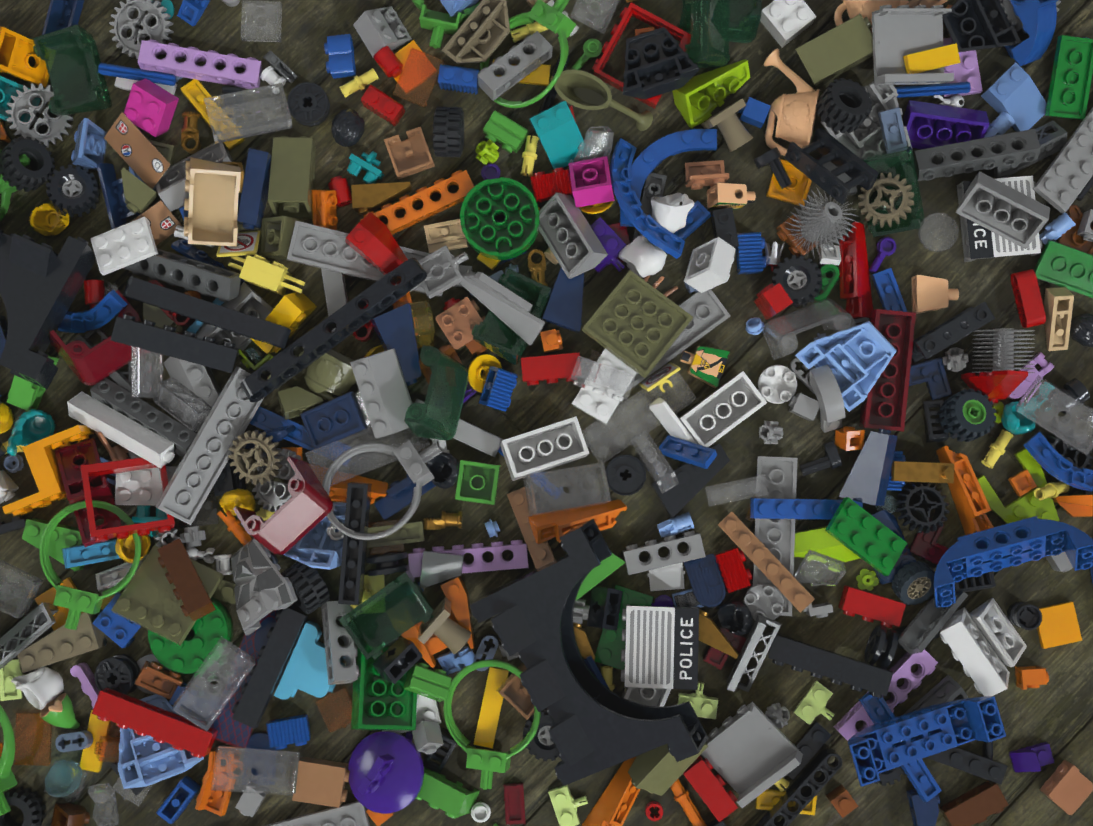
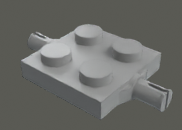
M445 245L419 260V263L427 272V277L412 290L421 286L431 299L463 281L464 278L460 272L459 264L469 259L466 252L454 257Z

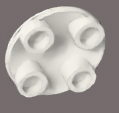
M770 366L759 377V392L770 403L781 404L787 402L796 392V375L786 366Z

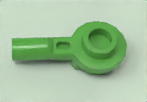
M593 38L588 39L583 45V55L571 69L580 70L588 59L592 60L598 57L602 50L600 41Z

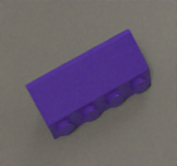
M909 100L903 117V123L907 127L911 146L918 149L984 138L990 124L986 111Z

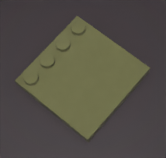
M630 270L584 325L582 331L642 377L646 378L692 321L693 316Z
M155 543L111 610L113 613L181 646L196 621L193 622L190 616L186 617L180 607L184 604L181 599L177 600L173 589L176 587L174 583L170 584L165 576V573L168 571L166 567H161L157 559L160 557L157 549L161 547H158L157 543ZM192 560L211 598L224 576L222 573Z

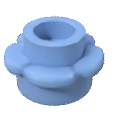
M754 317L746 322L745 329L748 334L758 335L763 331L765 325L760 318Z
M489 519V522L484 523L490 538L493 536L498 537L497 533L500 532L499 526L496 521L492 522Z

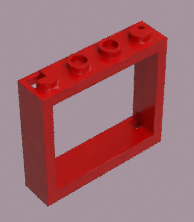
M630 3L628 8L625 7L620 15L622 20L619 25H614L610 34L612 35L610 42H605L601 50L603 52L601 59H596L592 68L594 69V75L623 92L624 83L604 73L603 70L632 16L656 29L665 27L673 38L680 41L679 46L684 52L688 48L693 35ZM662 94L645 100L635 99L655 109Z
M143 458L81 465L90 540L105 542L110 537L125 539L130 534L145 536L149 535L150 531L158 530L159 533H164L174 528V517L166 513L167 519L96 530L89 477L158 468L156 465ZM166 465L159 468L163 492L168 485Z

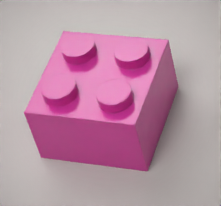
M145 78L133 83L124 114L134 125L152 136L158 137L168 132L179 98Z
M607 156L569 163L572 193L576 208L615 201Z

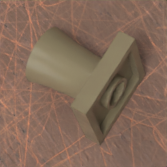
M743 98L701 123L704 129H710L715 125L718 126L726 141L729 152L736 150L753 139L735 113L746 106Z
M445 597L419 626L418 640L425 644L434 634L453 654H456L466 644L472 632L449 618L451 615V601Z

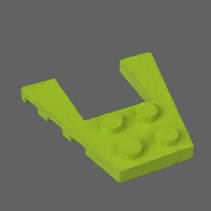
M1023 448L1014 454L1023 469L1029 471L1037 485L1036 488L1044 487L1047 481L1042 467L1027 449ZM981 475L977 478L992 512L999 516L1006 524L1037 516L1038 519L1060 521L1053 499L1046 498L1039 501V498L1036 499L1034 496L1036 488L1004 507L985 476Z

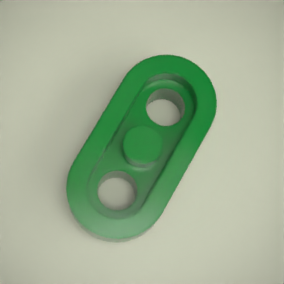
M826 264L820 269L823 293L818 298L815 297V301L825 300L838 281L839 269L834 264ZM830 272L833 274V277L827 278L826 274Z

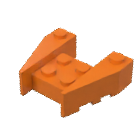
M457 576L442 583L440 586L446 598L451 601V615L449 618L472 632L467 642L470 649H473L475 642L469 594L461 576ZM408 601L390 608L387 614L395 630L403 638L412 641L423 655L422 658L434 668L437 662L433 655L448 647L434 634L425 644L418 640L419 626L434 609L415 618Z

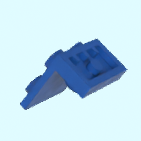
M117 593L92 624L123 649L131 645L135 640L133 636L142 626L112 612L111 609L121 596V593Z

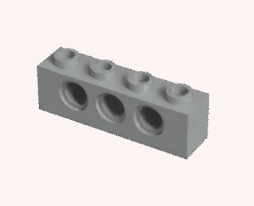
M538 31L532 35L529 34L523 42L511 47L508 53L498 57L488 68H483L479 72L478 86L494 101L552 57L553 46Z
M692 530L684 532L682 537L676 538L675 535L664 537L665 541L657 542L654 539L646 541L644 546L638 547L637 544L626 546V550L622 552L628 575L706 557L700 533H695ZM680 542H686L687 550L683 553L677 550ZM667 547V556L660 557L658 555L659 548ZM642 551L649 553V559L645 562L639 560V554Z
M327 601L321 606L328 685L353 683L359 676V667L356 665L355 658L357 657V647L354 645L355 627L352 626L353 607L346 604H338V601ZM336 619L342 621V627L337 625ZM338 638L344 641V646L339 645ZM340 658L346 661V666L340 664Z

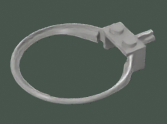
M410 440L398 448L384 443H365L352 447L342 453L331 464L324 477L322 486L328 495L332 479L340 466L349 458L364 452L396 455L413 483H416V487L413 489L412 502L404 517L385 531L373 534L355 532L341 524L332 510L327 515L328 520L341 533L360 540L379 539L396 532L416 512L421 500L422 486L435 478L425 463L442 453L436 443L420 453L417 452Z

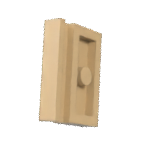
M460 219L424 226L430 254L445 245L449 251L468 247Z

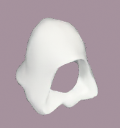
M675 193L664 197H651L652 218L668 231L675 233L677 230L685 227L687 214L694 206V201L689 199L687 194Z
M643 235L638 236L632 243L626 245L618 255L622 261L627 263V267L642 278L655 275L661 271L667 257L663 250L651 244Z
M45 666L26 675L14 677L11 680L16 685V689L24 693L29 703L39 710L44 709L49 702L53 701L64 691L61 675Z

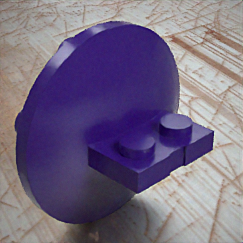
M381 731L365 737L355 747L348 766L350 771L349 784L356 799L367 809L381 814L394 813L410 805L420 792L424 778L423 761L415 745L404 735L392 731Z

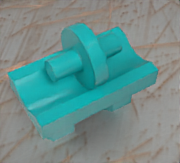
M372 151L369 155L363 152L361 157L366 159V161L351 153L349 157L351 162L347 169L348 173L357 177L361 169L367 172L363 178L365 183L375 184L378 179L382 180L384 177L382 171L372 166L374 164L378 167L381 163L376 159V152Z
M150 505L137 506L136 516L132 517L134 523L167 519L166 513L156 508V516H150ZM158 530L150 531L149 536H155Z

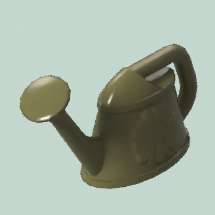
M575 69L562 71L554 85L557 94L575 107L585 110H600L612 107L633 118L636 121L637 129L640 131L647 130L652 124L653 115L650 111L645 110L641 113H636L613 100L609 87L591 73Z
M333 349L329 350L307 367L304 378L308 388L315 395L327 401L337 398L336 396L340 397L346 394L356 383L350 364L354 360ZM358 390L355 393L357 401H359L362 398L360 391Z

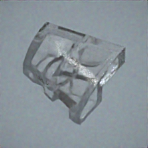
M608 126L590 127L584 141L578 146L579 152L574 160L571 159L569 163L607 156L610 166L614 132Z
M809 550L794 577L800 583H811V586H836L846 574L843 561Z

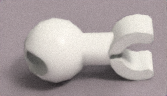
M958 94L951 96V98H943L941 95L933 96V98L943 101L939 103L940 105L960 108L964 106V98Z
M195 547L186 548L190 558L194 561L204 559L207 563H213L215 560L214 557L208 555L214 553V548H208L206 551H198Z

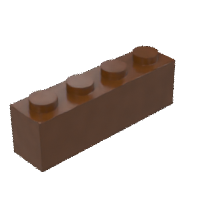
M180 538L157 549L160 557L157 559L161 567H166L168 571L165 573V576L170 584L174 583L176 588L173 589L177 600L181 599L184 604L180 606L186 617L190 616L194 622L215 611L216 609Z

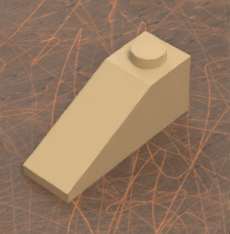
M1066 287L1045 289L1044 310L1046 314L1045 330L1048 351L1068 350L1074 295Z

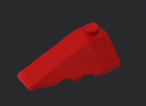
M371 212L355 226L345 239V243L384 275L408 260L386 224Z
M1003 370L979 372V375L965 373L961 374V379L970 389L982 391V395L986 394L989 401L992 400L993 403H998L999 400L1006 399L1026 379L1028 372Z

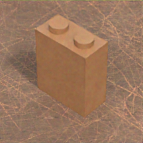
M302 756L298 761L292 801L340 808L342 802H346L348 790H345V783L349 782L350 774L348 763Z

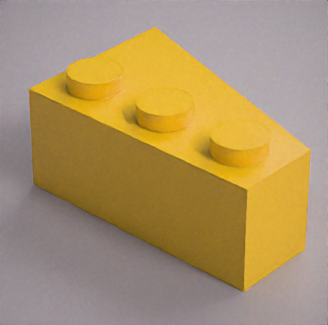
M294 292L284 295L265 320L291 329L289 335L291 337L317 306L303 293ZM250 338L266 354L277 353L281 349Z

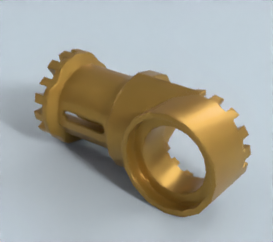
M184 112L182 113L184 126L181 129V146L186 152L194 154L201 149L199 130H197L200 114ZM191 139L195 140L196 146L193 149H188L186 146L187 142Z
M538 249L532 250L528 255V267L532 280L530 288L547 287L548 284L545 283V254ZM534 253H539L542 256V261L539 264H534L531 261V256Z
M442 511V518H433V520L432 518L430 520L429 518L427 520L424 518L423 529L440 530L446 526H457L459 529H462V511L458 513Z

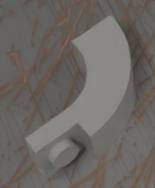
M828 364L809 370L810 386L817 397L820 407L822 431L825 433L841 428L842 418H845V407L839 385Z

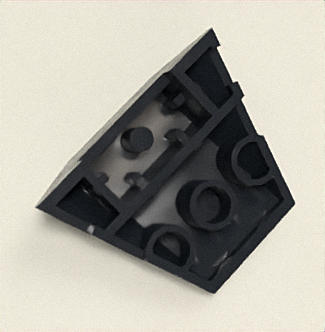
M958 0L951 7L952 11L942 16L953 44L957 43L959 53L1022 43L1014 25H1010L999 0Z
M665 27L626 39L623 95L645 100L682 88L700 69L697 64L692 62L689 55L680 48L678 42Z

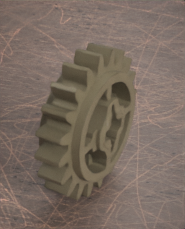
M891 172L885 178L884 174L881 173L880 179H876L872 189L867 191L861 187L863 194L858 195V198L862 202H859L858 206L863 208L861 215L867 214L865 217L866 221L873 218L872 224L876 225L879 221L881 228H883L885 222L888 223L889 227H892V221L899 225L900 217L905 220L907 219L904 212H912L909 206L914 205V201L911 200L914 197V192H909L912 189L911 185L905 186L907 183L906 179L899 181V174L893 179ZM885 186L893 187L897 190H888ZM877 191L876 199L870 204L872 194ZM882 194L884 195V197H886V199H889L890 206L888 205V203H886V201H883ZM902 196V203L896 210L894 205L898 198ZM875 210H884L888 214H881Z
M249 430L244 434L238 435V439L232 441L234 446L230 447L229 450L233 453L228 458L234 459L230 466H236L233 473H241L239 479L246 477L247 484L253 480L254 485H257L259 482L263 485L267 481L273 480L279 474L278 470L283 465L278 462L284 458L278 456L282 449L275 448L278 442H271L273 436L266 438L265 431L259 434L258 430L253 432ZM248 443L255 444V447L245 449ZM260 466H267L265 471H256Z

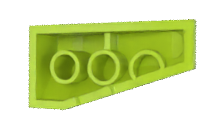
M744 59L694 76L682 88L672 91L675 105L690 128L706 121L712 116L711 112L717 106L721 107L725 103L723 100L730 93H735L750 78L748 60Z
M827 526L795 533L794 557L840 562L861 559L826 532Z

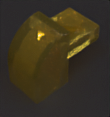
M429 301L410 303L417 348L434 346L435 330Z

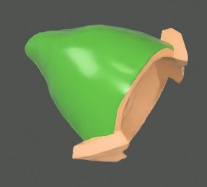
M66 693L60 694L41 710L40 717L53 726L67 729H77L80 726V723L75 718L72 701Z

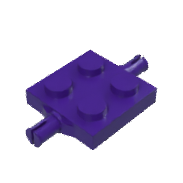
M600 217L590 226L608 255L595 269L597 272H601L606 266L613 264L620 272L622 269L617 264L622 268L625 265L620 262L618 255L626 244Z

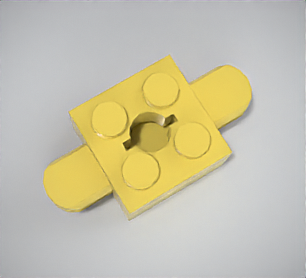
M254 254V257L247 255L246 259L231 256V259L244 264L243 267L232 262L228 264L229 267L241 271L239 278L282 296L285 295L287 289L302 293V289L290 285L289 282L304 286L305 282L292 277V274L288 272V268L284 267L283 264L275 261L270 264V261L266 260V258Z

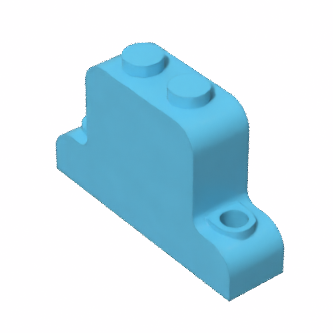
M310 620L305 623L275 691V697L282 700L288 699L290 696L294 697L298 689L317 698H322L328 692H333L336 684L328 685L325 644L319 641L322 632L317 623ZM340 658V664L344 666L345 663H342L343 658Z

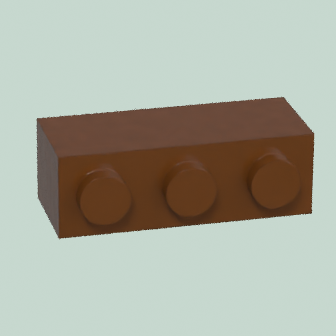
M988 780L944 804L939 809L949 826H972L975 823L984 822L992 814L1002 812L1004 807L1008 806V803L997 783Z

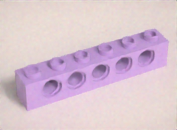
M151 39L148 41L142 40L138 58L140 69L259 91L262 64L256 58L248 57L245 59L235 54H219L213 50L206 52L195 47L184 48L174 43H168L167 45ZM161 54L166 55L163 59L157 58ZM180 58L186 59L182 63L177 62V60ZM198 62H206L203 66H197ZM219 65H224V66H226V67H225L224 69H222V70L216 69L217 66H219ZM239 68L245 69L243 73L236 72Z
M512 540L511 544L503 545V541L491 542V546L475 543L472 544L471 548H464V545H453L452 549L444 550V546L432 547L433 552L461 555L471 553L474 556V561L472 563L463 561L462 573L529 567L527 544L523 543L522 540ZM415 548L413 552L408 554L410 578L421 577L423 551L425 548ZM504 550H511L514 556L511 560L503 558L502 553ZM484 552H492L494 559L491 562L485 561L483 559Z
M925 649L921 653L915 654L906 652L890 669V671H894L888 690L891 693V697L885 702L892 713L894 712L893 708L898 703H903L908 697L907 694L912 689L918 688L922 683L921 680L935 670V665L938 662ZM917 663L918 670L912 673L911 666ZM904 678V684L898 687V679ZM858 701L834 728L848 741L853 735L864 730L866 727L874 725L861 702ZM863 720V726L860 729H856V722Z

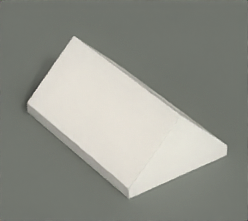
M991 598L969 614L1003 664L1014 667L1027 645L994 598Z

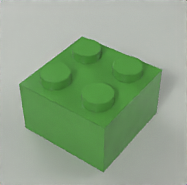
M460 460L455 500L495 505L501 466Z

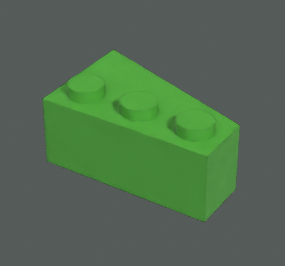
M47 354L48 358L54 360L53 364L56 366L59 358ZM14 375L11 389L8 392L7 403L26 411L31 409L37 410L46 389Z
M37 518L27 519L22 539L40 549L43 532L50 521ZM58 524L49 541V556L64 564L62 549L83 545L79 528ZM84 565L71 567L70 569L73 571L83 570Z
M614 553L601 561V564L592 569L584 579L576 600L626 562Z
M424 767L422 787L415 799H423L429 802L428 805L430 807L442 809L445 811V815L451 818H458L471 813V809L479 795V790L474 788L473 791H469L462 787L463 783L457 781L455 784L447 780L445 775L438 774Z

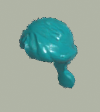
M1045 380L1039 386L1040 394L1030 397L1025 401L1006 404L1001 417L1003 427L1014 435L1031 433L1036 424L1034 411L1037 409V406L1042 405L1046 401V397L1054 388V385Z
M35 409L24 412L14 424L12 435L8 439L7 453L11 456H16V445L26 446L53 435L55 421L52 419V416L47 414V412Z

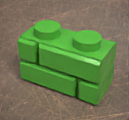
M496 110L483 128V133L486 135L485 138L487 140L490 139L494 143H500L502 145L501 148L508 153H512V151L518 153L529 134L528 129Z
M424 663L413 665L408 671L403 688L438 702L444 701L452 679L446 675L447 672L440 669L430 670L428 669L429 666Z

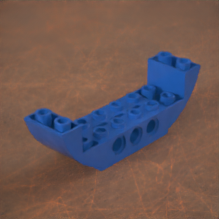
M1010 0L1014 13L1020 18L1024 31L1030 36L1011 49L1013 59L1020 67L1039 60L1048 49L1056 28V2L1059 0Z
M1037 516L958 537V541L943 554L936 567L934 575L935 607H949L956 603L955 582H960L969 577H978L991 571L997 572L1006 567L1019 566L1028 561H1037L1050 555L1056 556L1062 552L1066 553L1075 571L1089 569L1093 566V539L1074 526L1054 520L1038 519Z
M985 696L934 704L866 727L864 730L853 735L848 740V745L857 777L862 787L880 781L879 773L974 740L992 742L1006 737L995 696Z

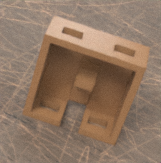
M421 126L406 131L408 136L406 140L401 141L399 134L384 139L398 179L435 167Z
M524 663L518 666L522 672L527 669ZM512 673L496 691L528 720L534 713V705L531 702L527 689L522 685L521 679Z

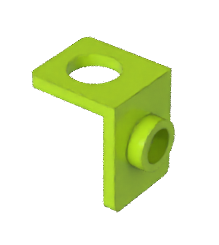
M239 349L238 352L243 357L242 363L248 369L252 367L254 371L273 358L271 354H268L255 365L242 350Z

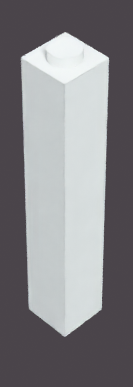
M81 391L67 401L68 413L71 418L96 432H102L106 438L148 462L162 468L173 460L175 455L173 442Z

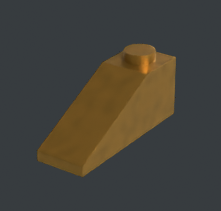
M410 182L351 185L352 208L358 214L365 215L411 191L412 185Z
M893 461L891 481L954 483V464Z
M699 609V641L737 659L739 653L714 621L707 617L709 613Z

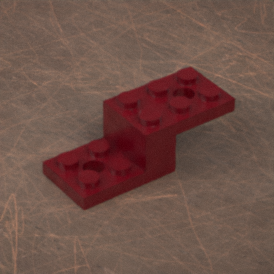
M94 438L54 450L70 505L85 501L81 465L102 463ZM78 459L85 460L83 464L75 465ZM106 475L89 477L92 500L104 501L116 506L111 485ZM93 507L95 521L104 519V523L96 526V530L122 526L120 517L113 512ZM86 508L74 511L84 547L99 543L95 542V540H90Z

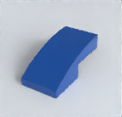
M183 0L177 16L191 26H195L210 0Z

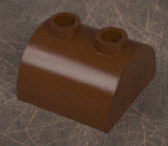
M55 803L51 826H84V824L89 823L90 814L86 812V808L80 805Z

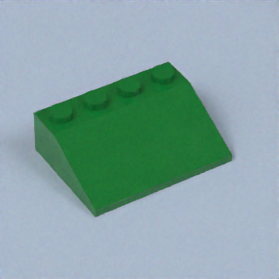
M365 646L357 648V657L355 658L356 665L359 667V676L353 682L351 729L416 730L417 694L403 688L408 671L393 684L383 679L372 665L388 648Z

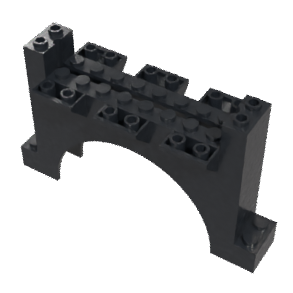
M0 229V294L5 303L8 319L7 339L0 358V365L11 369V374L48 389L59 369L53 364L54 360L48 358V355L45 354L50 344V331L54 330L55 333L57 332L96 261L93 248L88 246V242L80 237L75 239L68 236L60 253L57 254L52 251L53 248L42 242L39 245L27 235L23 234L21 237L11 233L9 236Z
M594 519L573 528L560 537L561 546L568 554L483 595L470 605L472 615L477 619L478 623L495 616L491 619L492 627L498 633L504 650L507 651L509 656L518 652L521 662L527 668L519 676L522 685L530 695L532 704L537 708L538 712L547 708L549 716L553 718L555 724L548 731L550 739L555 743L562 760L554 769L557 778L561 780L563 786L665 744H668L669 753L679 762L699 754L706 743L708 736L689 701L663 707L647 706L629 701L603 685L594 676L582 658L573 627L575 600L584 579L591 570L599 566L601 561L612 555Z

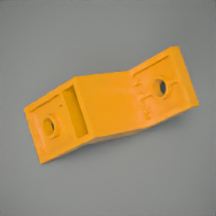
M0 27V72L9 73L37 86L42 83L43 87L46 88L57 51L5 27ZM30 56L34 57L36 61L34 67H31L28 63Z
M77 425L22 447L39 492L3 506L4 514H13V516L25 515L33 512L34 508H43L51 505V501L66 499L67 495L54 450L70 446L75 441L83 442L88 440L89 435L94 434V430L85 425Z

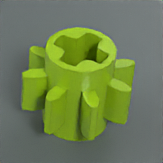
M490 139L487 142L481 141L475 150L478 154L476 159L484 165H487V163L493 164L499 157V152L497 151L499 146Z

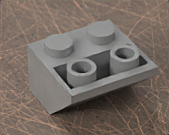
M392 6L364 11L353 24L373 58L385 46H389L394 51L412 39Z

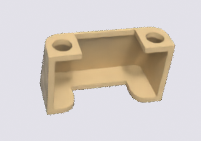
M190 157V161H186L185 192H189V198L184 199V210L188 211V217H184V237H188V244L237 247V212L241 168Z

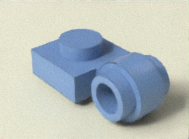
M466 646L458 651V654H453L449 651L441 654L437 660L443 671L447 672L446 675L462 670L464 665L468 666L474 663L475 654L472 649Z

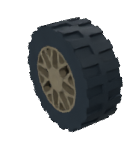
M910 562V564L904 565L895 574L894 580H892L893 592L904 604L917 605L923 603L934 593L935 572L925 562Z

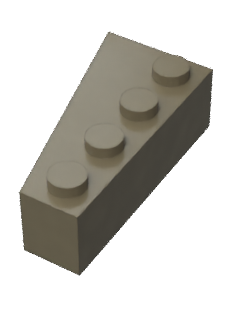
M84 612L80 615L77 630L64 628L65 625L21 651L17 656L22 672L25 673L106 646L103 632L92 624L98 617L97 613L90 614Z

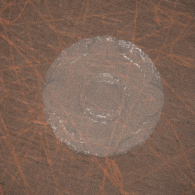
M934 213L927 216L921 222L918 236L925 248L933 252H942L954 245L958 238L959 229L956 221L949 217V215Z

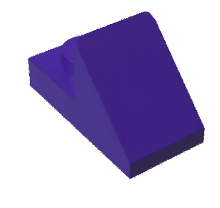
M1047 742L1008 752L1014 772H1040L1041 766L1054 763L1051 748Z

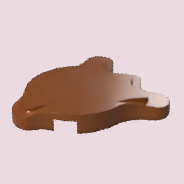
M1071 205L1067 210V214L1076 225L1066 231L1065 234H1062L1058 238V242L1091 254L1093 253V242L1085 241L1082 236L1077 235L1083 214L1078 206ZM1090 223V227H1091L1092 230H1093V223Z

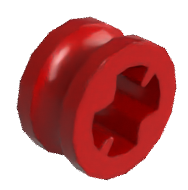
M651 801L646 805L645 812L647 818L651 821H659L663 816L661 804L657 801ZM651 807H653L654 809H655V807H658V809H657V810H658V814H657V815H655V814H653V816L650 815V814H651V811H650V808H651Z

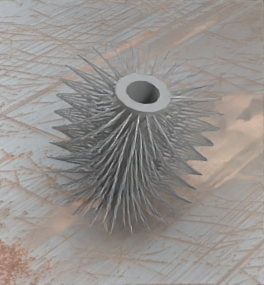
M818 190L819 199L813 198L812 200V197L807 195L810 202L803 199L806 206L799 203L802 211L795 208L800 215L792 213L798 219L792 220L796 221V223L800 222V224L790 225L798 228L801 227V230H788L801 231V233L796 235L801 234V237H804L806 242L808 241V246L812 242V249L814 242L818 254V245L821 246V249H823L824 245L827 246L825 248L831 253L828 247L830 244L827 240L832 243L831 247L836 249L833 242L840 245L837 238L844 241L842 234L849 237L844 230H850L847 227L845 228L843 224L850 225V223L848 224L847 221L843 220L852 219L842 215H856L842 213L848 209L841 210L845 206H839L834 201L831 202V196L829 202L825 191V199L822 198Z
M1012 328L975 330L974 332H990L993 334H977L973 336H993V338L972 340H990L993 342L972 344L993 345V347L973 348L993 349V351L972 352L993 353V355L972 356L993 357V359L973 360L993 361V363H975L974 365H993V367L973 369H993V371L1035 369L1014 368V365H1034L1030 363H1014V361H1033L1032 359H1014V357L1033 356L1014 355V353L1035 352L1014 351V349L1035 348L1014 346L1017 344H1035L1032 342H1014V340H1035L1034 338H1014V336L1035 335L1014 334V332H1032L1035 330Z

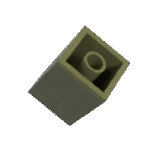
M859 14L795 49L816 88L821 87L873 56V35L869 30L872 28V25L867 17L863 18Z
M288 136L273 137L268 202L275 217L287 216L296 219H313L312 190H315L316 152L313 138L306 136L299 138Z
M668 744L638 755L628 771L632 778V784L638 789H644L651 794L654 793L662 796L708 747V744H704L699 754L679 762L669 753Z

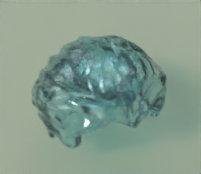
M60 760L51 767L45 777V787L48 795L52 797H65L79 787L82 769L77 762Z

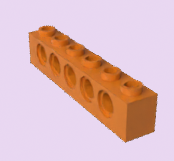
M458 170L452 173V177L446 180L441 178L435 181L433 186L429 188L427 186L422 187L416 191V194L412 196L405 195L399 198V202L393 205L388 203L381 207L382 210L376 213L371 211V213L378 219L387 218L388 223L386 226L393 235L463 202L474 185L467 170L463 172ZM451 185H457L459 187L456 193H450L448 191ZM434 193L441 194L439 201H432L431 196ZM417 201L423 202V207L419 210L413 208ZM398 210L406 211L403 218L396 217Z

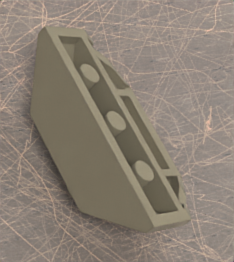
M482 0L445 45L442 52L456 63L486 62L510 33L507 1Z

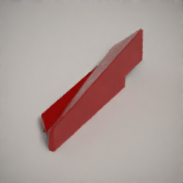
M853 222V226L848 232L849 237L843 235L844 241L839 240L841 254L840 299H847L845 319L865 317L870 319L873 304L864 224Z

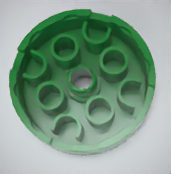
M504 177L484 180L468 192L461 206L460 221L464 236L470 246L484 257L494 260L515 258L529 249L537 237L540 227L537 202L528 188L518 181ZM504 215L505 221L496 222L495 217Z
M211 597L210 599L216 610L195 622L192 627L195 631V636L193 637L188 633L181 646L148 630L150 648L156 659L166 668L183 674L197 673L217 663L227 653L233 638V622L227 608L216 598Z

